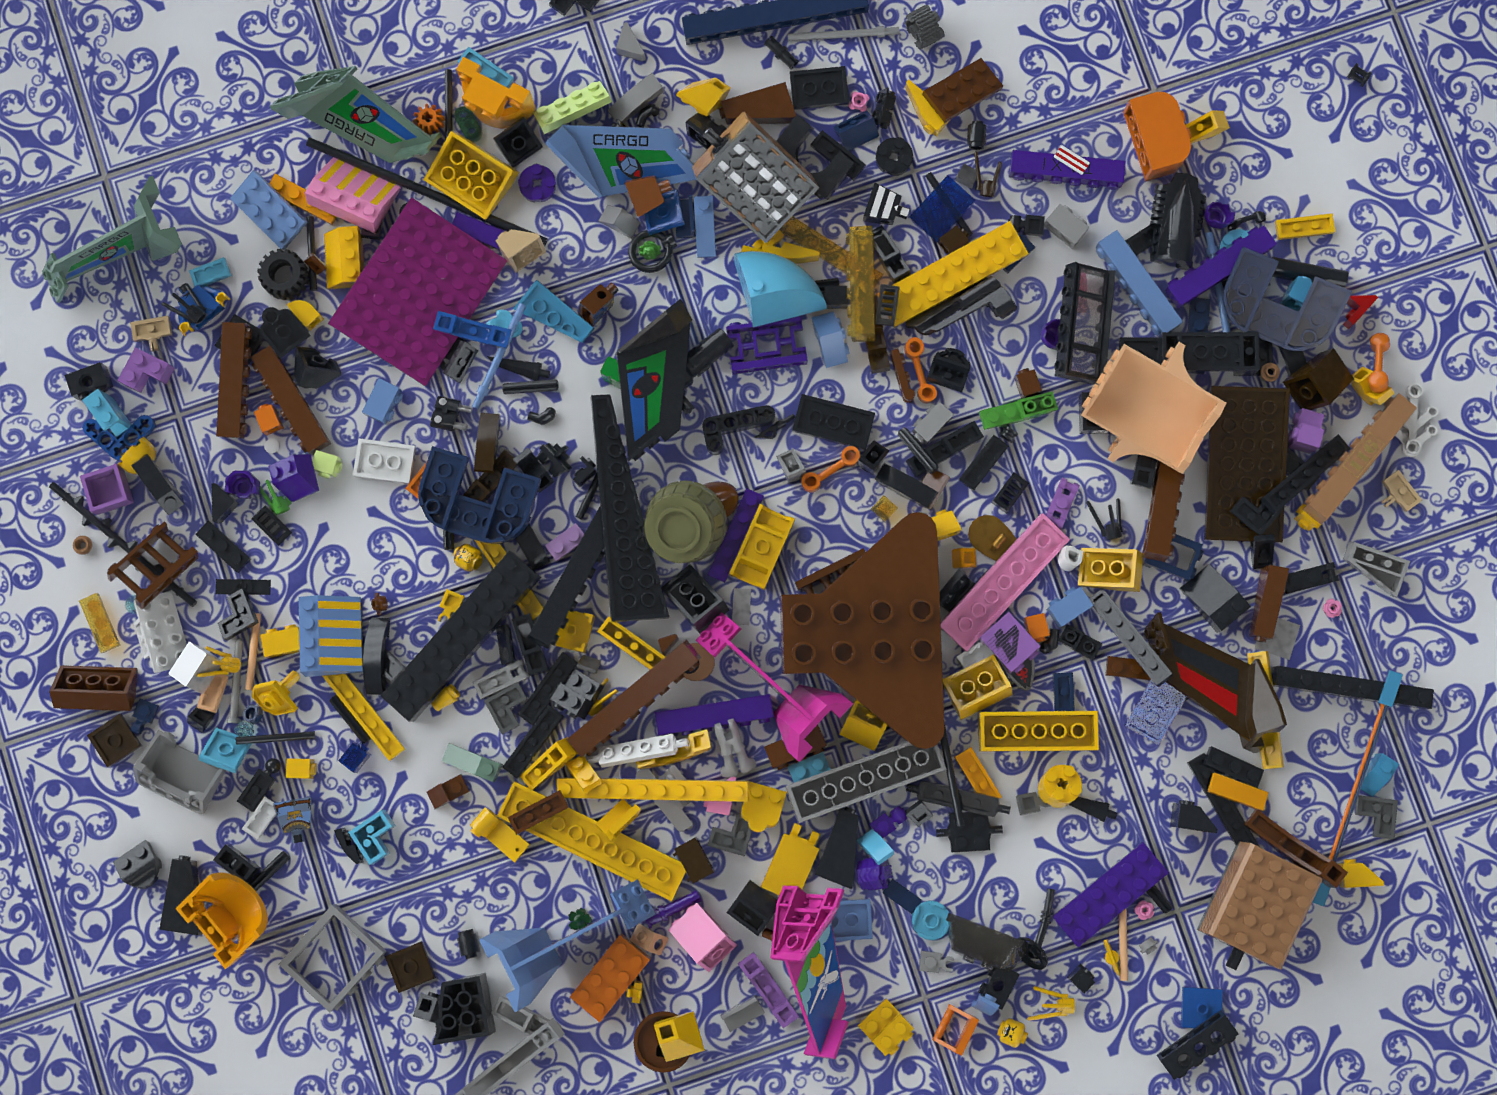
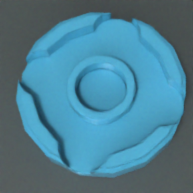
M929 900L922 902L915 908L912 914L913 929L920 937L926 940L939 939L947 934L950 928L951 917L949 911L937 901Z

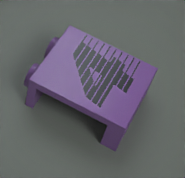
M1010 612L1005 614L979 638V641L983 645L986 644L1008 668L1007 672L1009 674L1013 671L1017 674L1025 666L1023 662L1028 658L1031 661L1039 654L1037 650L1040 648V645Z

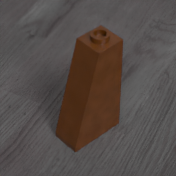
M786 82L721 101V108H718L721 119H725L727 125H731L744 111L758 124H790L796 117Z
M1268 565L1260 570L1249 637H1255L1254 641L1266 643V640L1273 639L1289 568Z

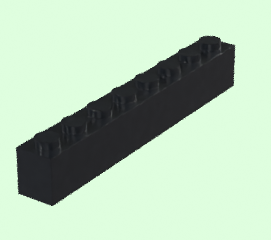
M600 507L529 633L528 639L547 649L551 645H556L560 637L557 633L560 628L564 629L569 619L566 617L569 611L574 612L578 604L576 602L578 595L582 596L587 588V585H585L588 578L592 579L596 571L594 568L596 562L600 563L605 555V552H603L604 541Z
M1275 666L1272 669L1273 687L1371 702H1379L1385 684L1382 681L1284 666ZM1400 684L1393 705L1424 710L1432 709L1434 689Z

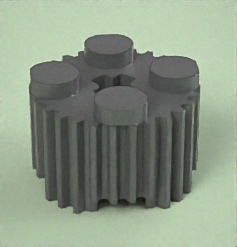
M924 5L906 15L905 27L908 33H911L914 39L917 40L914 43L918 49L926 48L945 37L943 29L938 24V21H940L939 15L935 10L931 11L929 5Z

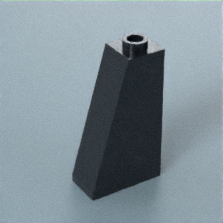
M845 806L844 810L839 809L815 875L852 889L859 816L855 814L856 810Z
M179 855V858L172 859L159 930L191 935L203 934L193 921L187 923L175 909L199 885L197 861L191 860L190 856Z

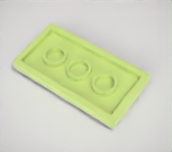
M598 81L590 83L582 90L573 91L569 96L559 98L548 106L538 108L537 111L533 112V115L543 133L546 134L561 127L563 124L565 125L611 103L612 100L602 83Z

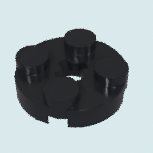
M888 138L877 147L876 164L882 172H886L891 176L902 175L912 164L913 151L903 138ZM894 152L899 155L897 161L889 158L891 153Z

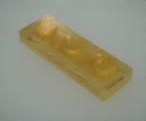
M99 593L79 600L100 653H105L121 646Z

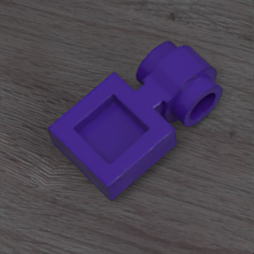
M900 805L890 811L892 814L890 818L885 812L869 823L882 838L897 829L893 824L894 822L901 824L908 819L905 809L901 808Z

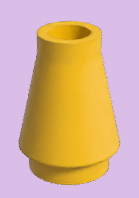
M452 684L445 686L435 700L431 702V705L439 712L444 707L458 701L460 693Z

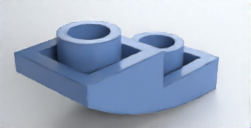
M986 993L985 996L979 995L977 1000L974 999L971 1007L991 1016L998 1010L1000 1005L996 1003V998Z

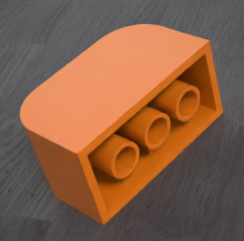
M1154 92L1130 99L1123 114L1145 182L1175 173L1182 166L1191 150V133L1189 128L1185 126V114L1183 110H1180L1177 100L1166 92Z

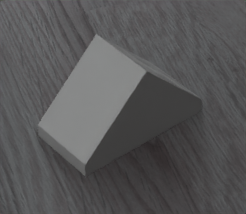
M625 22L616 46L617 55L643 62L646 60L645 53L629 24Z
M611 205L606 206L599 219L600 223L632 239L640 225V221L626 210Z
M794 448L776 456L788 483L803 477L806 473Z

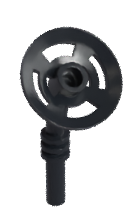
M1047 888L1044 910L1041 911L1043 915H1040L1042 919H1040L1041 925L1036 940L1033 941L1026 937H1019L1014 941V950L1017 956L1026 965L1037 970H1042L1048 965L1047 955L1041 947L1048 926L1051 924L1050 920L1052 917L1050 915H1053L1051 910L1055 890ZM1031 959H1039L1041 963L1035 962Z

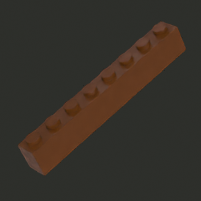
M686 639L566 740L580 757H583L585 754L590 756L597 750L596 745L599 742L604 744L612 737L610 735L611 732L614 730L619 732L626 726L625 721L628 718L633 720L641 713L639 711L640 708L643 706L648 708L654 703V697L658 693L662 696L670 689L668 687L669 684L673 681L677 684L685 677L683 673L687 669L690 672L699 665L697 661L701 656Z

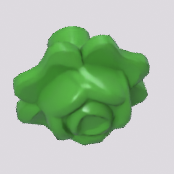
M652 241L644 242L639 247V255L643 256L646 260L655 259L661 254V247Z

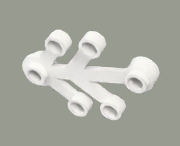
M1413 383L1406 389V394L1410 398L1409 401L1417 407L1404 424L1408 430V437L1401 430L1395 435L1402 443L1403 453L1408 457L1418 456L1422 450L1421 444L1438 432V428L1435 425H1429L1424 429V433L1416 438L1417 430L1439 413L1436 406H1430L1417 419L1418 398L1424 392L1422 385L1419 383ZM1411 389L1416 390V395L1411 393ZM1430 409L1434 410V415L1429 413ZM1429 428L1434 430L1433 434L1429 433ZM1409 445H1412L1414 447L1413 451L1409 450Z

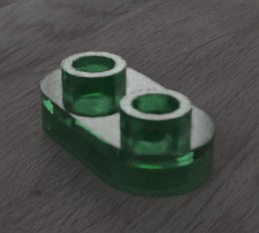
M465 106L457 108L454 118L464 137L472 142L479 141L483 132L473 112ZM462 113L467 114L464 118L460 117ZM470 129H475L474 133H469Z

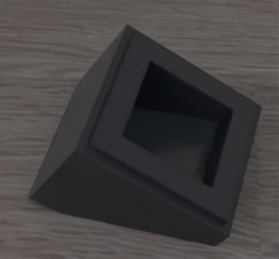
M196 707L187 716V723L203 733L214 718L215 713Z

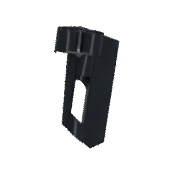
M990 276L906 321V327L915 328L922 335H931L985 305L991 309L996 317L999 316L1001 319L1015 312L1017 306L995 277Z

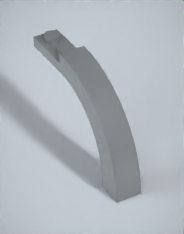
M552 1018L499 1058L455 1095H487L532 1058L565 1035L561 1025Z

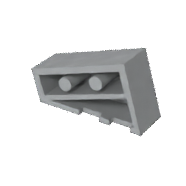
M1349 541L1343 557L1344 561L1390 596L1397 598L1410 563L1409 560Z

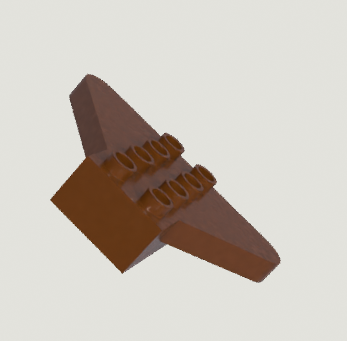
M915 512L901 519L821 594H788L780 596L782 674H825L908 743L917 748L928 749L937 745L944 734L938 537L936 524L933 519L925 513Z

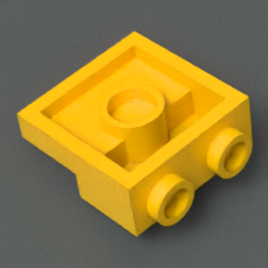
M887 998L858 1024V1027L885 1056L888 1054L892 1056L899 1049L898 1044L902 1040L906 1042L913 1036V1026Z

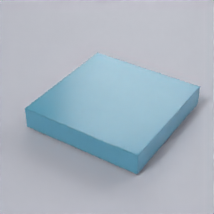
M215 728L199 755V761L236 773L252 744L236 745L235 738L242 736Z

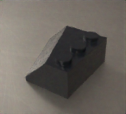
M486 973L442 982L433 1045L489 1036L496 1032L494 1018L491 1014L492 1006Z

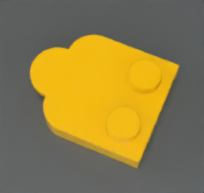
M749 781V801L743 802L741 816L748 822V826L752 831L762 832L766 828H772L778 824L787 792Z

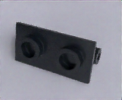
M889 87L878 92L875 99L877 102L876 108L872 113L875 124H880L882 129H887L890 126L892 113L886 110H893L896 100L895 92L889 91Z

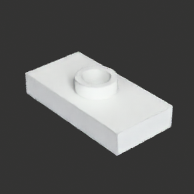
M978 642L967 652L964 651L956 658L964 669L994 653L986 644L983 645L981 642Z
M264 797L242 830L258 840L276 815L273 807L274 802Z

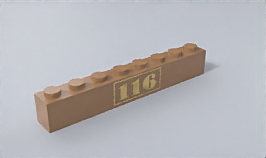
M1400 393L1394 398L1390 397L1383 404L1385 406L1383 411L1379 410L1372 417L1374 422L1371 425L1368 423L1361 431L1362 437L1360 439L1357 437L1351 443L1350 447L1352 449L1349 453L1346 451L1339 458L1341 463L1338 466L1334 465L1327 473L1329 475L1326 481L1323 479L1317 485L1316 489L1318 491L1316 494L1312 493L1305 500L1307 505L1303 510L1318 523L1322 524L1328 520L1417 409L1415 405Z

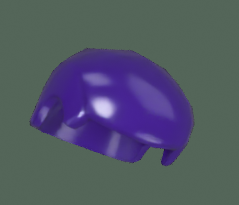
M1212 202L1206 207L1204 217L1207 224L1213 229H1224L1234 221L1235 212H1231L1229 204Z
M1054 319L1046 323L1040 334L1042 343L1053 350H1056L1058 343L1060 319Z

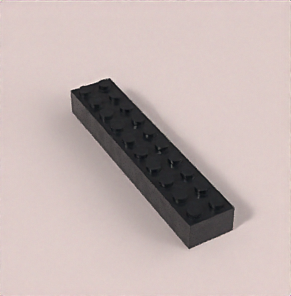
M509 551L383 692L381 697L408 722H414L542 577L514 552Z

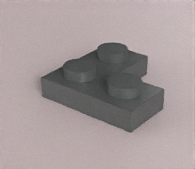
M519 682L484 700L502 735L520 726L511 710L514 706L527 700Z
M1359 795L1356 802L1355 815L1374 817L1373 837L1395 839L1398 800Z
M737 813L732 832L712 827L707 846L745 856L752 830L741 814Z

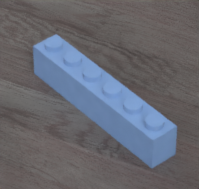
M1118 230L1098 242L1096 245L1097 255L1101 259L1104 258L1108 264V270H1116L1115 275L1119 279L1118 284L1129 293L1130 301L1139 307L1141 316L1144 320L1149 321L1153 333L1158 336L1162 332H1171L1183 323L1182 319Z

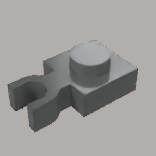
M1036 792L1016 796L1020 815L1041 811L1040 806H1051L1044 803L1040 797H1037Z

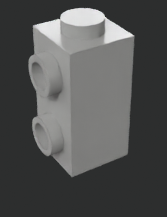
M941 402L937 405L933 403L926 412L928 414L925 418L922 419L920 417L913 424L915 427L913 429L914 438L919 443L927 445L953 417L954 414Z

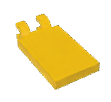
M794 823L790 834H783L761 888L780 895L783 885L798 886L803 889L820 849L815 847L820 833L812 830L809 839L806 840L798 836L802 825Z

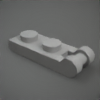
M518 660L473 681L480 700L517 682L528 679L530 675L523 667L525 665L523 660ZM514 669H516L519 674L516 677H513L511 671Z

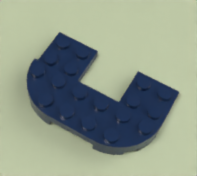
M1242 247L1227 280L1223 294L1224 307L1231 322L1244 332H1259V338L1287 350L1304 351L1319 346L1326 341L1333 333L1352 291L1315 276L1300 311H1296L1263 297L1279 261Z
M432 446L418 491L420 507H422L425 517L432 524L447 532L487 544L509 542L525 530L530 522V514L542 479L504 468L491 505L458 494L470 458Z

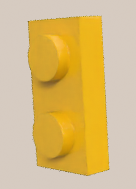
M578 756L566 763L567 769L584 793L602 784L600 778L584 756Z

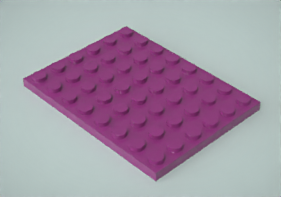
M411 197L328 324L426 387L458 338L457 336L433 329L437 312L441 311L470 320L507 263V260Z

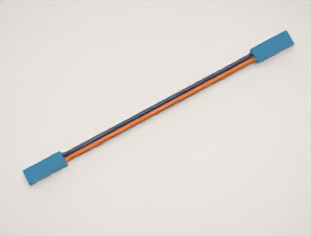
M1391 670L1388 672L1378 702L1380 703V709L1329 859L1335 862L1339 855L1387 710L1393 706L1403 674ZM1321 882L1312 903L1325 906L1330 888Z

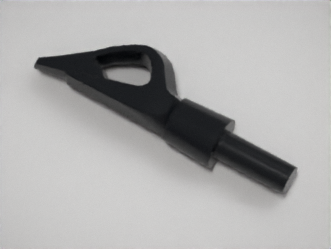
M792 414L785 419L781 418L774 425L765 429L759 435L754 436V438H775L777 430L785 427L786 423L795 418V415ZM773 432L772 436H765L766 433Z

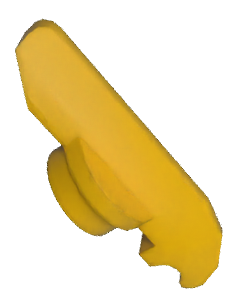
M1108 939L1103 941L1107 951L1105 961L1112 965L1113 970L1119 976L1117 964L1119 954L1111 949Z

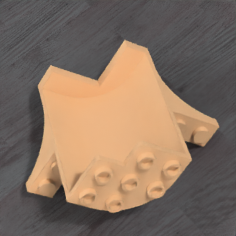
M1178 342L1175 348L1170 347L1165 356L1168 359L1167 361L1164 359L1161 365L1125 344L1120 350H1115L1111 360L1107 362L1103 369L1105 374L1101 373L1096 382L1097 384H1094L1089 392L1090 397H1087L1082 407L1085 409L1081 416L1117 436L1108 449L1111 452L1107 458L1114 463L1118 458L1125 455H1145L1163 462L1182 474L1191 464L1204 436L1220 417L1226 402L1202 389L1189 376L1183 362V352L1186 345Z

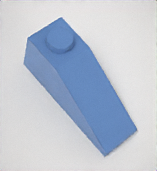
M713 196L694 197L697 258L716 257Z

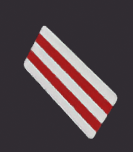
M1063 145L1060 146L1054 155V158L1081 175L1090 164L1087 160Z

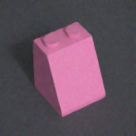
M698 903L690 906L681 918L672 923L669 932L693 960L708 972L737 946L733 939Z

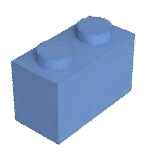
M378 378L362 413L386 425L387 421L390 422L393 418L395 405H398L402 400V390Z
M1073 586L1064 592L1066 595L1060 600L1057 597L1048 603L1050 607L1046 610L1058 628H1061L1094 606L1081 586L1077 589Z

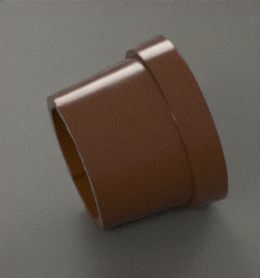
M667 1011L652 1013L640 1022L635 1031L633 1041L635 1053L640 1062L652 1071L661 1073L674 1071L683 1066L690 1057L688 1055L666 1062L664 1057L656 1055L659 1042L654 1024L655 1022L678 1016L675 1013Z

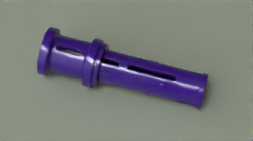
M697 890L669 904L664 906L658 905L654 909L655 915L645 921L649 929H651L653 925L661 921H667L668 917L701 902V898Z

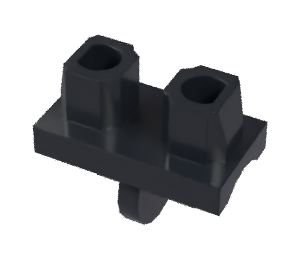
M548 443L546 445L543 444L539 448L541 451L536 458L543 465L549 460L554 464L548 470L553 477H558L572 469L567 462L570 458L566 453L569 450L567 445L561 448L558 443L554 446Z

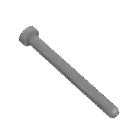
M237 638L235 640L234 657L239 658L242 664L243 640ZM241 667L237 673H233L230 718H227V723L240 724L241 719L238 718Z

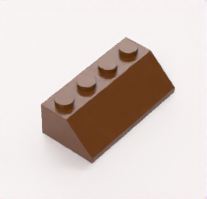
M61 665L49 690L53 708L131 711L136 699L138 670L137 668Z

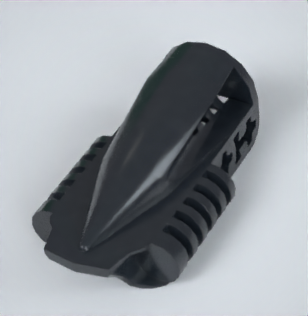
M1176 172L1170 183L1155 186L1153 198L1155 201H1153L1151 211L1153 214H1151L1150 218L1152 221L1149 224L1154 228L1150 252L1151 262L1158 264L1173 262L1176 263V268L1188 270L1193 267L1192 257L1195 237L1201 236L1200 230H1202L1201 224L1203 223V218L1201 217L1204 216V204L1207 198L1201 194L1197 177L1188 173Z

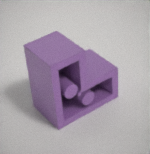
M135 347L117 381L141 393L149 377L167 384L175 368L169 363Z
M1304 408L1300 409L1297 413L1295 412L1292 418L1294 426L1292 431L1290 430L1288 433V447L1308 454L1319 449L1325 429L1321 428L1324 414Z

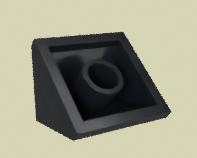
M522 117L493 138L496 147L512 168L543 148L525 117Z

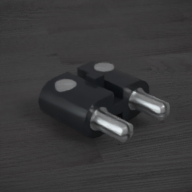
M438 396L430 426L452 432L455 428L466 431L468 425L457 422V416H459L460 411L471 413L473 408L462 405L461 400Z

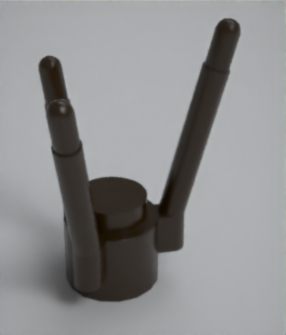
M975 151L976 190L980 191V196L995 197L996 183L1002 162H998L993 181L984 180L981 184L978 152Z

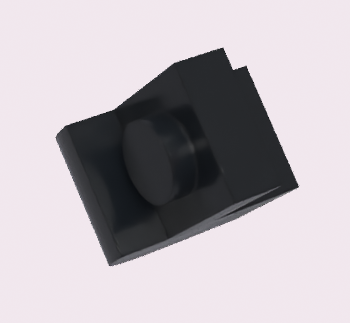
M529 448L513 459L524 474L542 479L538 489L539 493L554 482Z

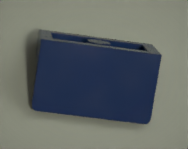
M867 110L833 126L835 133L841 138L843 147L848 151L879 137L874 118Z
M688 195L689 199L680 200L685 225L676 227L677 239L695 238L692 195Z

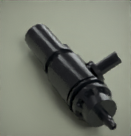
M721 328L715 330L688 351L682 411L685 414H690L695 408L684 396L686 393L685 389L693 384L694 377H700L702 373L711 367L712 363L734 347L730 338Z

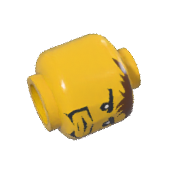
M463 544L457 547L453 553L455 565L467 572L477 570L483 561L481 551L470 544Z

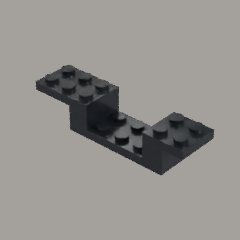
M1162 332L1159 337L1119 338V350L1125 344L1160 365L1164 359L1167 361L1168 358L1165 356L1170 347L1175 348L1178 342L1186 345L1183 352V362L1187 372L1233 371V376H1261L1260 370L1262 366L1267 363H1273L1272 343L1259 338V332ZM1268 369V374L1273 375V370Z

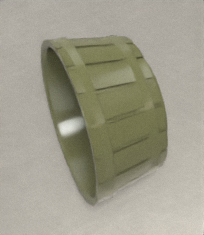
M692 481L672 482L661 488L648 505L644 524L646 539L653 551L667 561L673 563L700 561L713 554L722 544L727 531V515L719 497L717 498V495L708 487L706 488V486Z

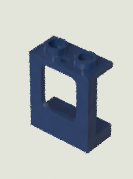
M1176 534L1171 542L1194 550L1187 570L1145 558L1143 566L1157 568L1184 579V582H1187L1190 578L1193 579L1196 574L1197 568H1195V564L1202 558L1204 551L1201 548L1203 544Z

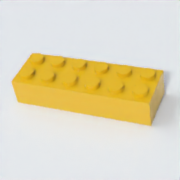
M1098 711L979 712V752L1099 750Z

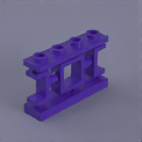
M801 316L753 327L752 321H748V324L734 322L726 327L727 336L730 340H737L739 356L730 357L732 375L807 365L806 347L796 348L794 332L803 331ZM789 326L790 337L779 338L778 327ZM752 331L753 342L742 343L740 333ZM775 335L777 351L758 353L756 337ZM791 344L792 353L798 354L779 357L781 356L780 346ZM754 349L755 360L742 362L744 361L743 351Z

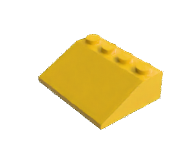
M450 131L423 180L486 220L509 191L519 171L461 134Z

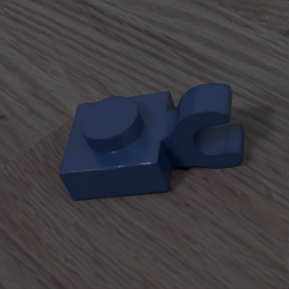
M139 698L132 715L137 720L133 723L130 731L142 734L146 722L152 724L159 705Z

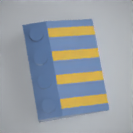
M325 595L299 597L300 673L305 677L363 672L361 597Z

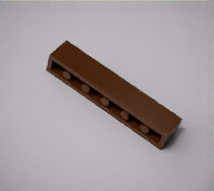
M222 322L217 437L244 439V434H247L245 415H248L246 397L249 396L247 378L250 377L248 359L251 358L249 340L252 339V329L246 323Z
M269 345L251 356L254 362L251 364L257 374L260 372L262 375V384L266 389L271 390V399L276 405H280L282 409L280 414L285 421L289 420L292 425L289 428L295 437L298 436L301 440L299 445L304 453L308 452L314 455L316 450L321 451L331 445L330 440L282 360Z
M1157 460L1142 557L1165 562L1173 553L1174 546L1171 545V541L1176 535L1174 522L1177 521L1179 516L1177 503L1181 501L1182 492L1179 490L1180 485L1184 483L1185 474L1176 471Z

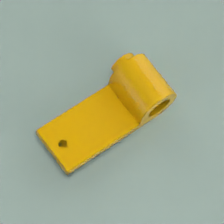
M484 807L470 824L472 827L470 831L475 836L487 838L514 863L530 846L526 840L519 834L516 835L511 827L487 807Z

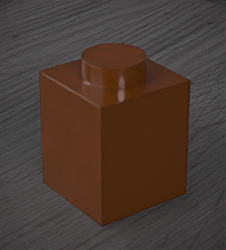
M1029 368L1018 371L1014 379L1021 399L1040 394L1042 389L1035 369L1029 371Z

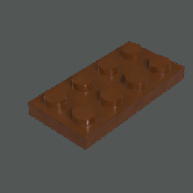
M980 58L923 91L922 95L945 123L1002 90L1003 84L983 59Z

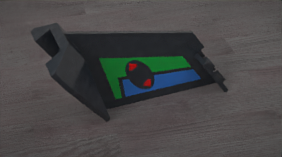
M681 299L630 339L615 354L618 362L628 461L631 459L634 461L638 460L646 453L644 451L646 447L651 449L660 442L659 437L666 442L680 430L690 323L692 321Z

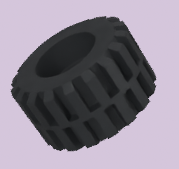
M280 248L277 249V252L272 250L269 252V256L265 254L263 257L265 260L259 263L261 268L257 269V273L260 275L258 280L261 282L262 287L277 299L280 297L282 300H286L288 297L291 300L294 299V295L300 296V291L306 290L304 285L309 284L307 279L309 277L308 267L295 252H291L288 249L283 251ZM283 266H291L293 268L291 278L284 283H276L275 273Z

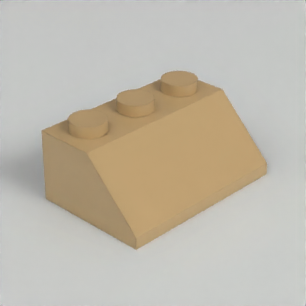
M511 229L508 232H502L498 239L495 240L502 255L515 273L546 253L543 242L537 233Z

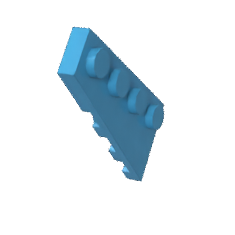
M538 280L532 284L513 308L516 310L519 303L525 305L524 315L582 343L595 329Z

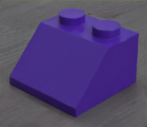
M293 454L268 466L272 484L291 502L319 491L311 454Z

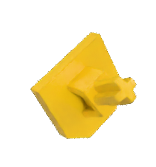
M293 670L281 682L274 680L256 684L252 689V698L263 711L275 716L296 712L298 707L289 697L291 693L289 689L300 679V675Z

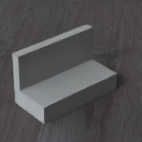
M756 995L721 1013L720 1017L724 1020L729 1031L732 1032L765 1012Z

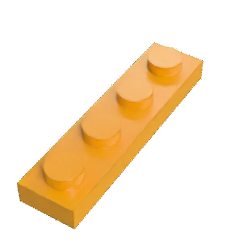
M274 174L269 184L287 202L333 225L337 218L336 216L307 204L306 189Z

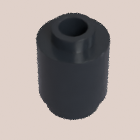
M972 121V124L968 125L967 144L969 149H984L987 125L983 124L982 121Z
M473 929L459 932L457 941L461 957L465 956L466 959L477 957L480 948L476 933H474Z

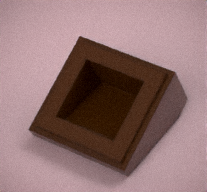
M313 252L304 260L317 275L326 269V265Z

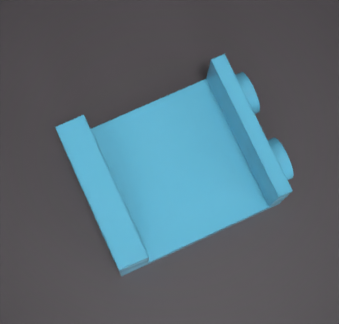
M97 389L82 399L104 431L110 428L115 437L120 438L132 425L114 398Z

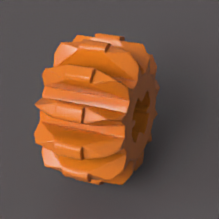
M425 104L424 109L418 107L420 112H414L413 114L415 117L413 123L425 133H429V135L433 134L434 131L439 133L438 127L444 128L442 123L445 121V117L442 115L443 112L441 109H437L434 104L430 108L428 104Z

